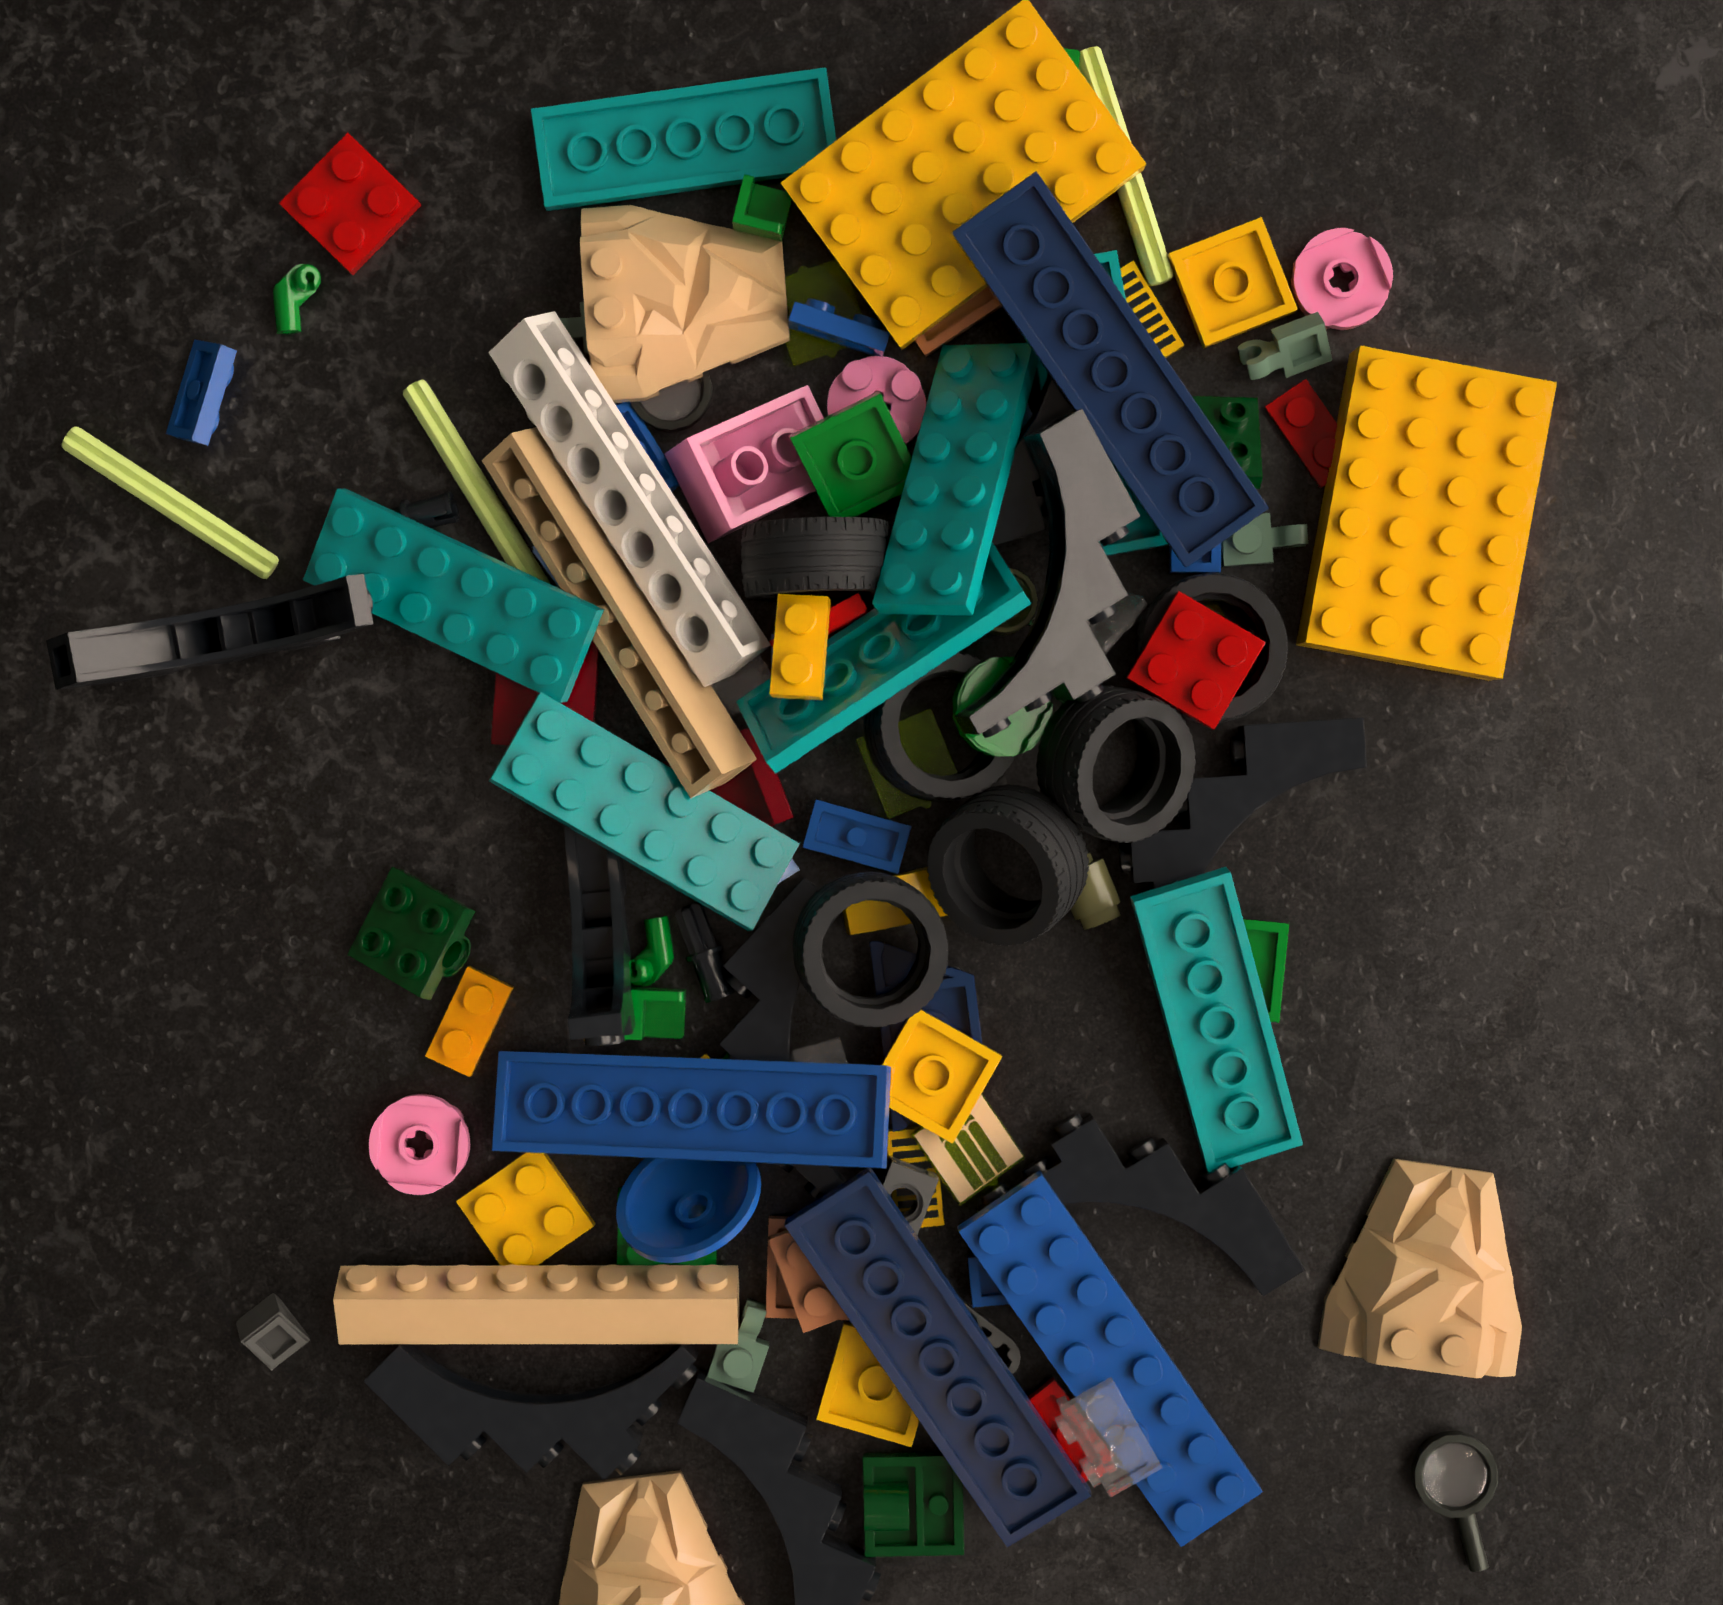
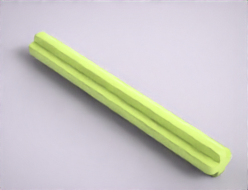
M1095 46L1081 50L1079 71L1130 140L1101 49ZM1139 173L1120 187L1117 192L1146 282L1149 286H1157L1170 281L1173 277V270L1142 174Z
M422 379L409 385L404 389L403 396L506 564L550 584L429 384Z
M74 426L64 437L61 446L65 451L258 577L267 579L276 569L279 562L276 555L83 429Z

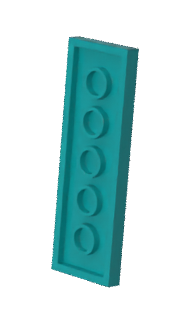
M826 67L531 109L546 211L742 184L744 174L754 176L755 182L786 178L836 141Z
M1028 343L942 346L872 603L880 614L973 616L1039 361Z
M348 489L336 490L303 581L315 586L348 575L364 574L366 588L369 590L373 601V614L538 693L542 692L559 703L568 702L604 609Z
M991 543L973 616L880 614L874 608L828 639L823 701L772 698L769 694L770 678L738 699L736 703L766 763L776 774L1032 603L995 545Z
M542 692L536 696L488 780L747 931L754 929L800 844L711 791L690 798L672 768Z
M1227 867L1219 868L1130 896L1206 1171L1209 1173L1224 1163L1229 1168L1303 1145L1230 870Z

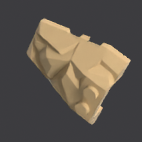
M633 205L581 209L582 237H580L586 341L590 355V366L614 403L646 401L660 395L659 390L686 379L688 383L703 377L702 373L727 362L733 365L790 341L782 241Z
M1393 1158L1366 1213L1368 1218L1356 1242L1351 1243L1345 1255L1348 1259L1335 1285H1330L1324 1297L1317 1347L1344 1356L1363 1358L1366 1362L1377 1365L1470 1378H1482L1484 1375L1494 1377L1515 1376L1522 1325L1514 1290L1494 1173Z
M681 1470L583 1482L558 1605L745 1604L742 1598L738 1597L727 1574L728 1568L721 1554L718 1555L707 1532L708 1526Z

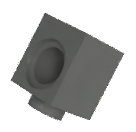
M889 1156L880 1182L889 1195L898 1188H907L915 1194L913 1206L901 1213L916 1235H918L939 1181L938 1176L935 1172Z

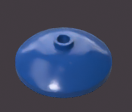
M645 1158L631 1172L619 1194L616 1208L619 1230L632 1250L652 1261L680 1263L706 1256L731 1241L744 1228L753 1215L761 1193V1176L756 1163Z

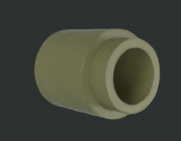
M1090 852L1087 854L1089 858V871L1087 872L1086 885L1075 905L1070 909L1074 920L1080 919L1084 930L1104 924L1121 915L1117 904L1121 901L1103 858L1093 860Z

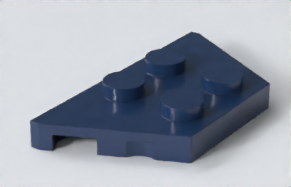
M878 940L869 941L876 996L890 992L907 977L917 954ZM947 965L946 973L943 976V981L938 991L934 993L932 1000L921 1009L982 1044L974 975ZM908 1018L893 1025L880 1027L884 1059ZM890 1108L893 1132L903 1130L912 1122V1120Z

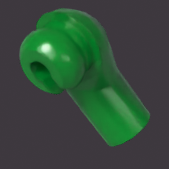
M299 264L294 266L274 286L273 300L277 334H296L302 332L299 307L316 291L321 283L320 272L313 265Z
M668 916L644 920L647 946L634 960L629 961L628 969L631 984L649 986L657 982L673 963L674 953Z

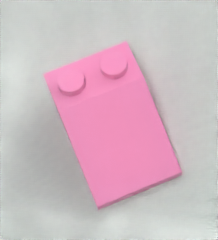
M808 385L688 437L665 453L666 459L708 543L817 492L789 436L824 418Z

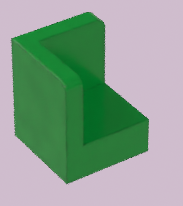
M744 174L732 221L733 230L783 241L792 204L791 197L786 191L755 184L754 176Z
M631 987L636 1025L632 1035H625V1040H642L644 1037L681 1039L684 1036L686 989Z

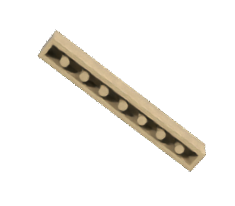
M537 427L508 435L482 462L559 587L576 597L604 609L592 640L690 798L726 784L757 760L712 686L704 687L698 677L690 670L686 658L671 635L663 628L657 613L644 593L636 586L633 576L617 551L609 544L606 534L590 509L582 502L579 492L563 467L555 460L552 450Z
M738 1265L340 1266L333 1298L339 1345L738 1344L739 1336Z

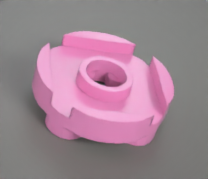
M1335 228L1318 234L1307 243L1293 263L1291 288L1294 299L1305 316L1318 312L1325 323L1326 329L1348 330L1367 323L1379 313L1388 298L1389 290L1392 286L1393 269L1385 249L1372 237L1369 236L1367 238L1361 233L1353 232V229ZM1340 266L1344 273L1352 271L1355 279L1348 284L1350 291L1342 292L1339 287L1333 288L1330 285L1329 280L1334 276V267Z
M870 356L848 363L844 370L834 379L830 387L827 399L828 416L880 391L884 395L885 403L891 405L890 414L905 444L907 445L919 434L926 408V398L918 376L903 363L884 356Z
M430 1094L408 1095L389 1105L374 1122L369 1136V1155L375 1169L379 1170L389 1185L406 1194H430L451 1183L466 1165L470 1153V1133L461 1111L444 1099ZM417 1130L426 1132V1139L433 1141V1149L426 1150L423 1158L415 1157V1149L407 1147L406 1143L407 1138H414L416 1136Z

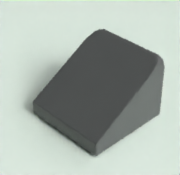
M274 1293L270 1294L239 1318L236 1323L240 1342L270 1370L276 1368L310 1341L307 1332L282 1300Z

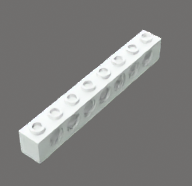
M553 311L524 318L488 352L499 368L502 378L510 385L525 408L529 420L537 427L552 450L555 460L563 467L579 492L582 502L590 509L601 526L609 544L617 551L633 576L636 586L644 593L657 613L663 628L677 644L686 658L690 670L698 677L704 687L734 675L767 649L770 643L556 312Z

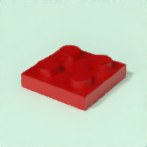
M349 133L279 202L352 275L421 206L420 202Z
M1178 591L1126 679L1204 726L1215 730L1266 642Z

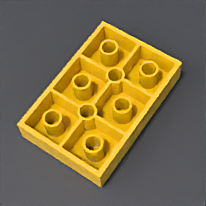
M1022 0L783 180L781 185L898 346L903 350L987 287L985 281L952 236V231L1035 171L1038 172L1073 223L1141 173L1146 166V162L1029 0Z
M1359 346L1349 354L1337 418L1334 454L1324 489L1296 645L1487 681L1503 679L1557 382L1365 346Z

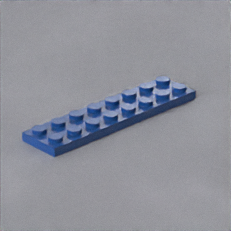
M499 1051L492 1151L886 1169L891 1066Z
M1040 1170L957 1226L962 1238L1180 1547L1263 1492L1254 1476Z

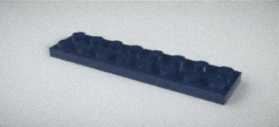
M1037 171L951 232L1074 410L1083 409L1114 468L1184 567L1191 565L1269 509Z
M871 1168L864 1169L785 1220L786 1229L1006 1547L1011 1546L1091 1497L1090 1487Z

